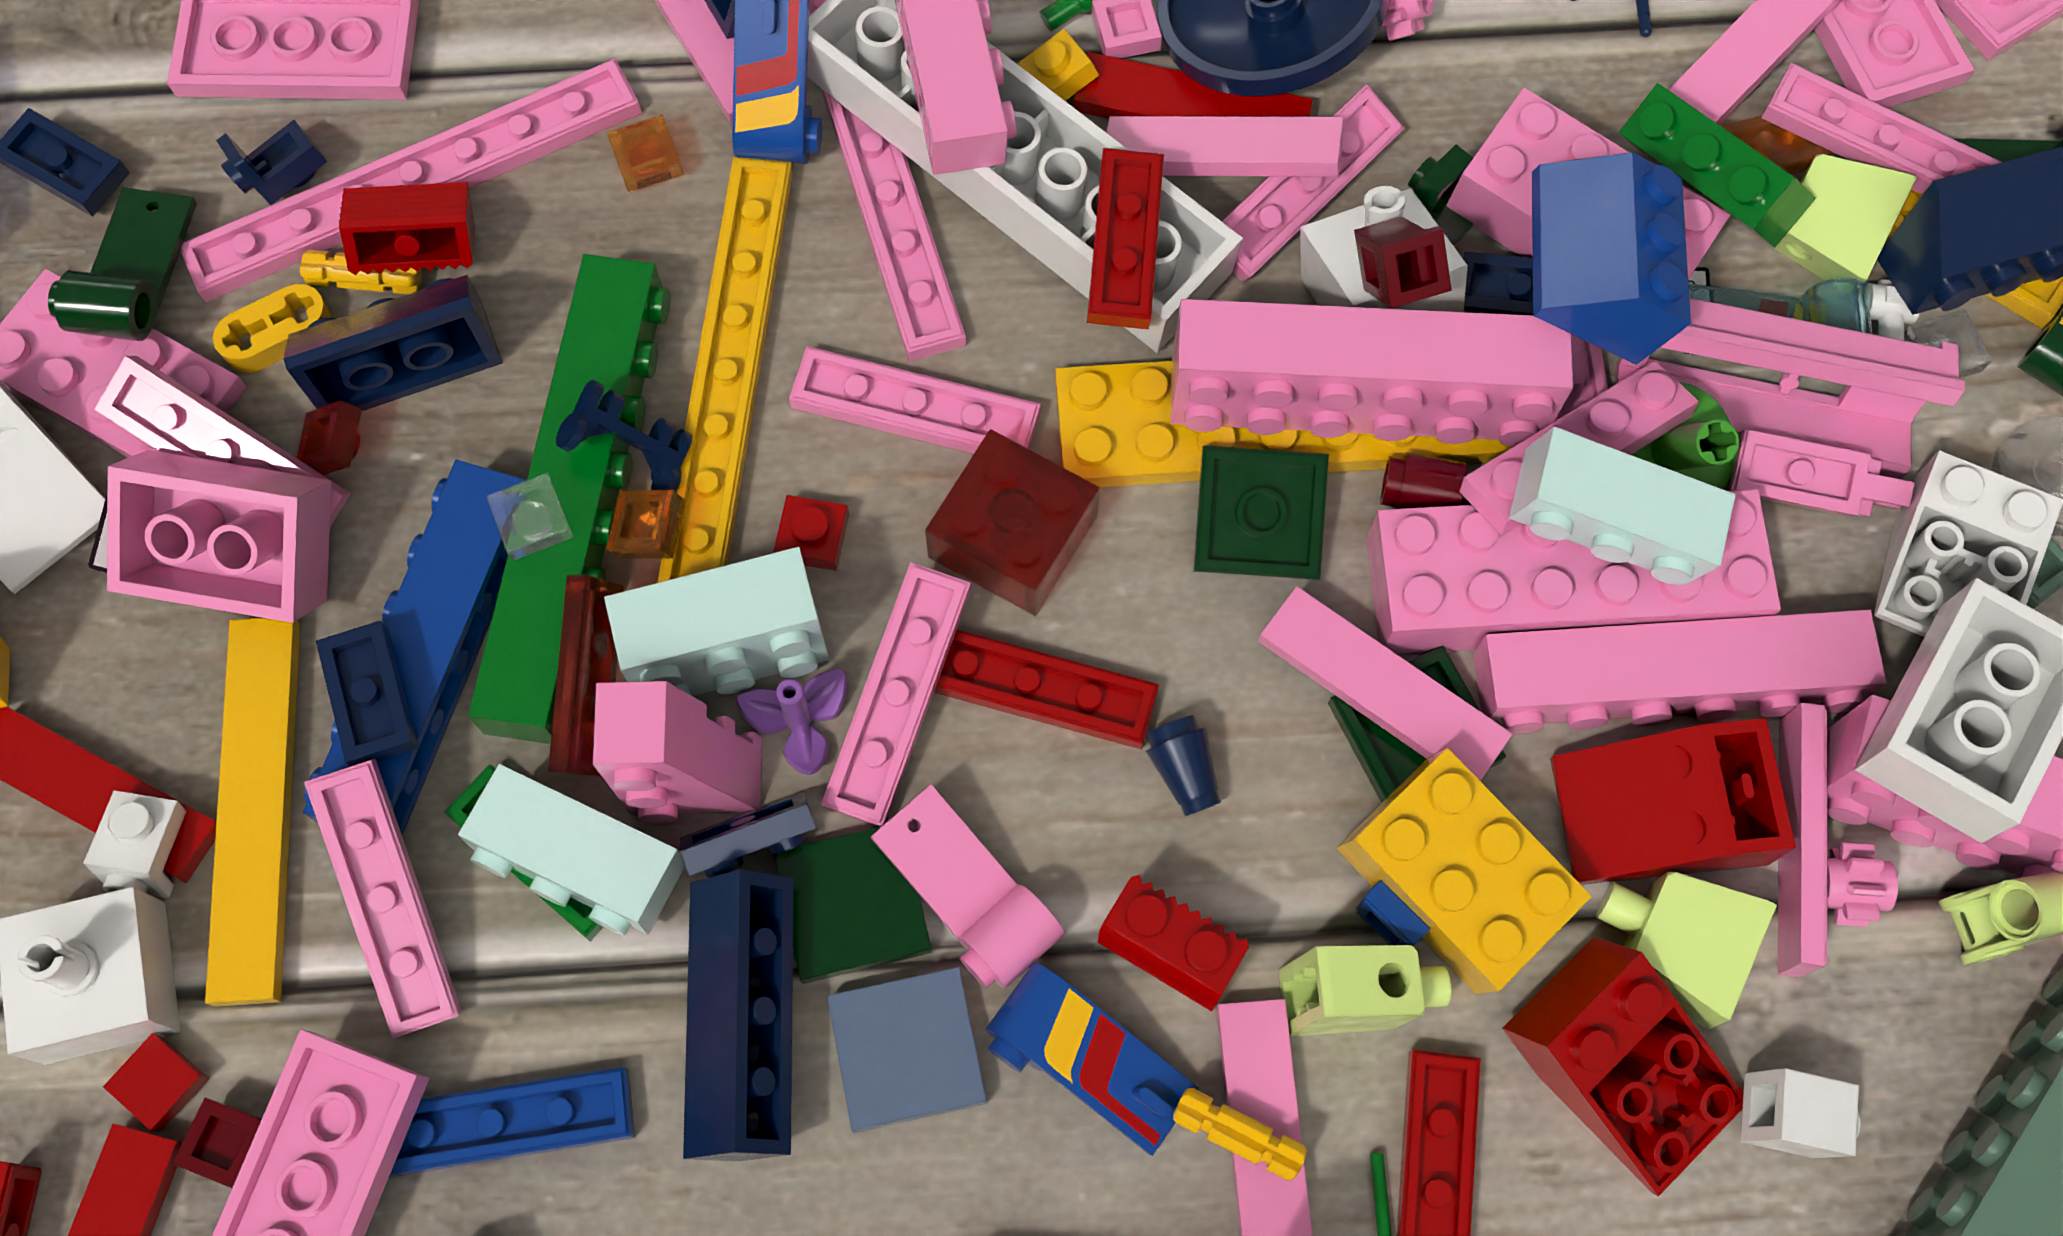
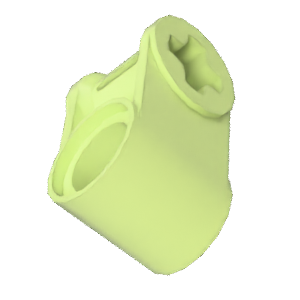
M2049 872L2005 880L1938 901L1943 912L1951 913L1965 949V952L1960 955L1963 966L2007 956L2024 950V946L2063 934V873Z

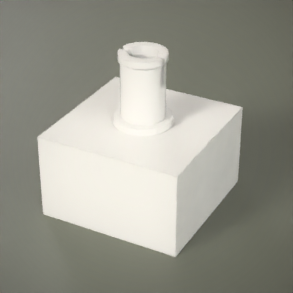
M1392 186L1375 187L1365 195L1364 205L1300 227L1301 280L1317 305L1391 309L1364 291L1354 230L1400 216L1424 229L1438 226L1411 188L1400 191ZM1445 234L1444 239L1452 291L1392 309L1464 312L1468 265Z
M130 887L0 918V976L8 1055L47 1065L144 1041L152 1033L165 1036L181 1032L165 902L135 887Z

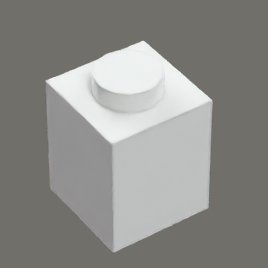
M1787 1068L1745 1073L1740 1142L1810 1158L1856 1156V1139L1861 1127V1118L1858 1111L1859 1085Z

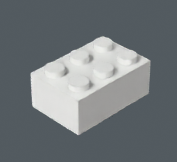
M1974 579L1941 606L1854 770L1980 843L2020 824L2063 738V625L1980 579Z

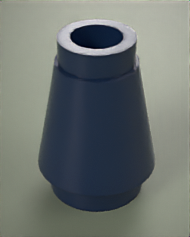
M1194 715L1172 721L1146 733L1151 747L1146 750V753L1178 805H1181L1185 817L1221 803L1217 792L1218 786L1206 728L1199 729Z

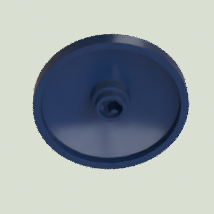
M1157 0V17L1163 41L1170 57L1180 70L1191 79L1208 88L1227 94L1268 96L1288 93L1316 84L1337 73L1355 60L1367 48L1381 28L1390 0Z

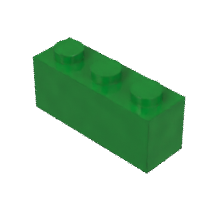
M1659 83L1654 86L1618 132L1644 155L1658 165L1671 169L1677 176L1682 178L1683 183L1730 214L1732 218L1774 248L1816 199L1794 176Z

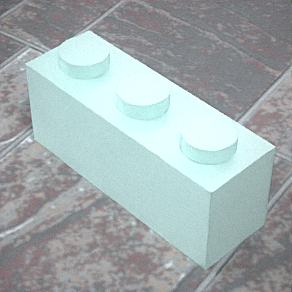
M1554 426L1525 449L1509 519L1530 526L1531 532L1539 537L1556 541L1569 540L1590 548L1591 553L1601 560L1614 563L1629 562L1650 570L1651 575L1661 582L1684 585L1721 566L1736 494Z
M501 764L497 766L458 833V836L475 851L470 858L473 863L502 878H507L511 869L534 880L529 889L559 906L566 907L569 899L573 898L593 908L588 917L589 919L622 936H625L629 927L649 935L685 868L682 856L676 848Z

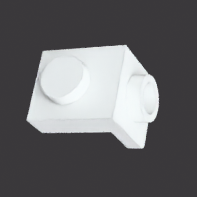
M114 790L83 864L103 883L102 889L106 893L135 887L151 896L169 898L174 884L162 871L186 814L185 809L175 800Z

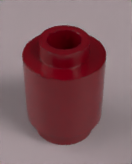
M1407 452L1404 458L1389 456L1383 477L1380 505L1394 507V509L1471 505L1460 493L1463 478L1467 476L1466 462Z

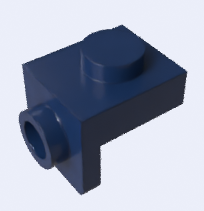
M295 120L283 127L249 155H246L226 133L216 140L228 160L221 164V167L230 179L245 194L255 188L270 205L291 189L301 187L309 182L315 175L316 170L327 162L309 135Z

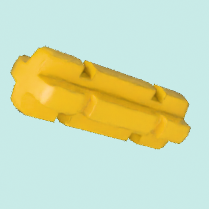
M310 249L302 255L300 276L304 278L305 283L312 286L330 287L332 282H336L337 288L386 292L388 287H392L393 293L411 294L420 290L422 268L417 272L410 267L406 273L399 268L394 273L385 269L381 274L372 270L368 275L360 270L355 276L348 271L344 252H337L334 257H330V251Z
M1187 1088L1183 1092L1173 1114L1176 1124L1196 1134L1199 1129L1208 1133L1207 1140L1256 1165L1259 1160L1268 1164L1267 1171L1285 1180H1294L1297 1177L1307 1156V1148L1303 1144L1284 1134L1280 1139L1272 1135L1274 1129L1224 1103L1221 1108L1211 1104L1214 1098L1194 1088Z

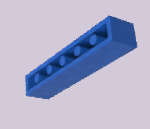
M455 459L448 478H442L434 490L431 502L432 515L424 533L418 534L413 539L407 555V573L399 591L395 590L389 595L382 613V623L389 630L419 746L418 749L377 762L402 835L491 624L527 481ZM335 720L331 729L332 746L323 766L318 767L311 774L309 780L350 767L345 763ZM305 788L304 800L306 806L303 813L318 823L307 789Z

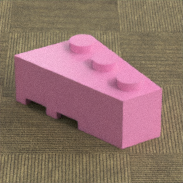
M667 681L596 683L593 765L631 815H638V820L644 823L666 824L676 822L678 814L750 812L761 807L762 736L755 732L736 735L735 721L727 716L716 717V723L707 718V704Z

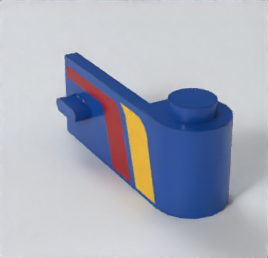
M735 0L732 128L735 157L807 164L810 153L819 154L822 119L812 117L811 106L806 105L810 0H777V3H775V0Z
M1035 962L985 1028L987 1033L994 1038L988 1049L1002 1062L1019 1073L1022 1072L1027 1064L1037 1070L1044 1071L1151 1156L1154 1155L1176 1123L1173 1119V1114L1183 1092L1187 1088L1199 1090V1087L1068 982L1048 968Z

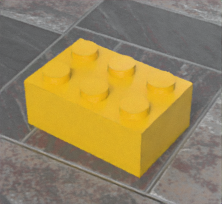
M1448 747L1426 759L1336 847L1372 887L1381 880L1430 928L1422 939L1475 995L1499 992L1592 897Z

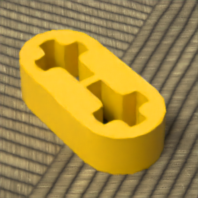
M293 284L228 314L215 327L212 339L215 349L232 369L242 373H253L283 360L288 334L306 329L317 320L333 318L331 309L315 288L307 284ZM304 306L307 309L308 319L297 323L294 311ZM249 333L252 346L242 351L239 338Z

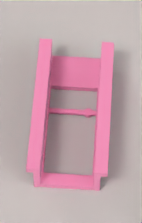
M1689 298L1691 324L1660 348L1787 374H1783L1780 377V385L1657 361L1678 382L1696 386L1712 396L1725 411L1738 436L1740 431L1746 429L1871 454V459L1882 462L1879 475L1901 480L1911 468V422L1925 402L1954 407L1965 392V381L1959 380L1958 344L1942 341L1937 348ZM1649 355L1639 364L1635 365L1619 357L1616 363L1615 384L1654 360L1649 359ZM1799 376L1846 385L1839 397L1796 389L1799 386Z

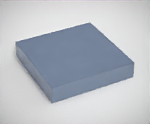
M959 967L827 995L851 1131L853 1133L987 1104Z

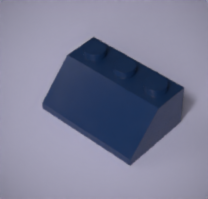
M2063 147L1932 181L1882 248L1877 258V261L1912 315L1939 307L1942 311H1950L1962 306L1971 298L1989 293L1994 297H1999L2012 292L2024 283L2039 279L2048 283L2063 277Z
M468 275L455 279H440L432 282L425 289L396 299L384 298L377 300L366 309L339 318L317 320L306 329L288 334L283 358L289 374L327 423L503 364L483 303Z

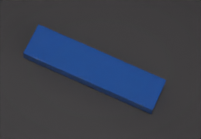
M619 1067L421 1099L389 1178L635 1138L629 1069Z

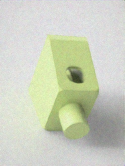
M1825 154L1816 155L1800 181L1816 199L1774 249L1842 292L1854 296L1868 279L1917 177L1908 173Z
M1667 872L1651 884L1645 897L1613 882L1601 900L1596 918L1628 933L1629 935L1624 946L1642 952L1688 1017L1709 1030L1731 1019L1777 905L1768 900L1684 874Z
M1412 945L1316 946L1278 970L1281 998L1286 1001L1290 1037L1394 1029L1424 1016L1425 1008L1448 1006L1451 999V980L1446 967L1442 965L1420 966L1418 951Z

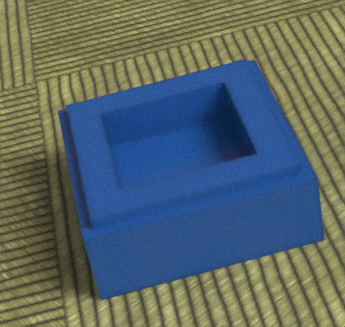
M1381 880L1364 896L1356 907L1358 910L1356 913L1388 945L1414 946L1430 930Z

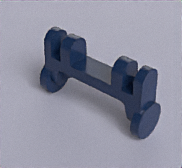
M595 380L589 381L582 390L573 413L566 417L557 432V447L569 452L588 437L609 433L643 452L651 469V495L663 502L670 499L679 487L681 481L680 468L692 443V434L684 429H680L674 434L675 425L664 418H660L654 423L649 435L644 434L618 419L624 406V396L609 390L602 397L604 392L603 384Z

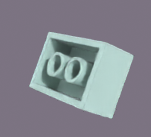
M799 547L604 597L620 670L627 682L667 681L691 696L715 690L719 694H734L751 688L757 679L779 673L783 678L803 676L813 672L818 667L817 663L830 660Z

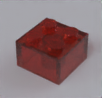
M990 429L925 529L928 558L1036 617L1098 516L1100 487Z

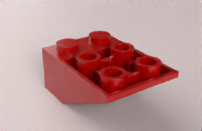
M1766 718L1700 724L1554 755L1550 758L1572 876L1581 885L1661 877L1667 872L1690 874L1768 866L1796 848Z
M1593 937L1502 1027L1537 1076L1643 1185L1658 1197L1743 1109V1091L1640 951Z

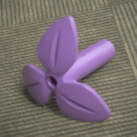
M842 669L825 671L811 678L804 684L803 689L796 680L787 679L782 681L776 690L762 688L739 694L736 697L737 706L747 723L765 735L778 733L789 727L792 732L783 748L784 757L788 764L796 771L812 775L821 769L829 754V740L811 726L812 721H827L838 716L847 695V676Z

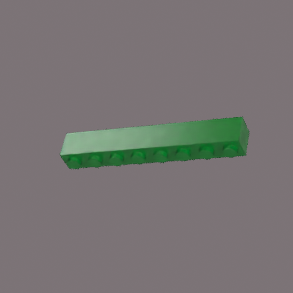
M583 254L468 717L484 735L559 745L563 727H570L574 722L578 705V693L573 688L578 665L585 666L589 659L592 632L590 628H587L591 607L599 606L603 599L606 575L605 570L601 568L605 547L612 548L617 539L619 514L614 508L618 491L626 490L630 483L632 456L628 453L629 444L609 433L588 437L569 452L557 447L556 435L562 422L573 413L582 390L591 380L603 384L604 392L602 397L609 390L624 396V406L618 419L641 431L645 417V400L641 397L645 378H653L657 367L658 347L657 343L653 342L657 324L666 323L670 310V291L668 288H663L655 263Z

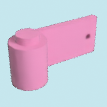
M932 784L923 789L870 836L873 842L964 946L967 952L960 957L961 962L986 989L994 981L1003 989H1006L1065 935L1063 928L1047 907L1025 886L1016 884Z

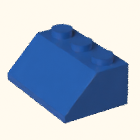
M1633 152L1539 164L1532 171L1533 316L1637 365L1691 324L1682 178L1677 176L1668 167L1656 165Z

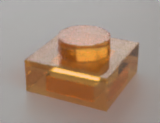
M663 114L606 132L628 193L684 175Z
M673 490L619 491L606 549L618 558L673 559L686 500Z

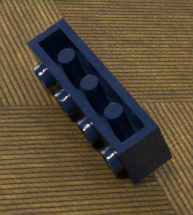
M739 869L690 883L683 1159L747 1161L791 1155L794 878Z

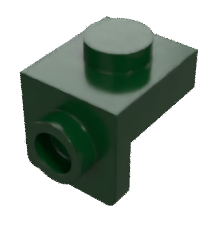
M1457 144L1438 162L1432 157L1426 159L1408 182V186L1414 190L1413 192L1438 226L1443 228V233L1453 246L1473 228L1472 222L1446 206L1460 177L1473 159L1471 155Z

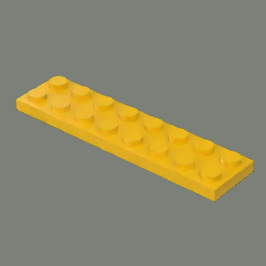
M1172 361L1055 368L1064 490L1199 481L1202 446L1329 454L1328 473L1382 470L1386 468L1389 456L1404 458L1406 452L1466 462V464L1488 463L1512 448L1501 444L1499 440L1472 439L1465 443L1448 444L1440 442L1436 437L1409 436L1402 440L1386 441L1376 438L1373 434L1346 433L1339 437L1323 438L1313 435L1310 431L1283 430L1277 434L1261 435L1249 431L1248 428L1220 427L1214 431L1199 432L1190 430L1185 425L1170 424Z

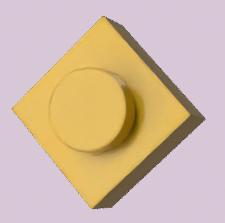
M1062 29L1018 63L1020 67L1064 101L1099 76L1091 60L1065 29Z

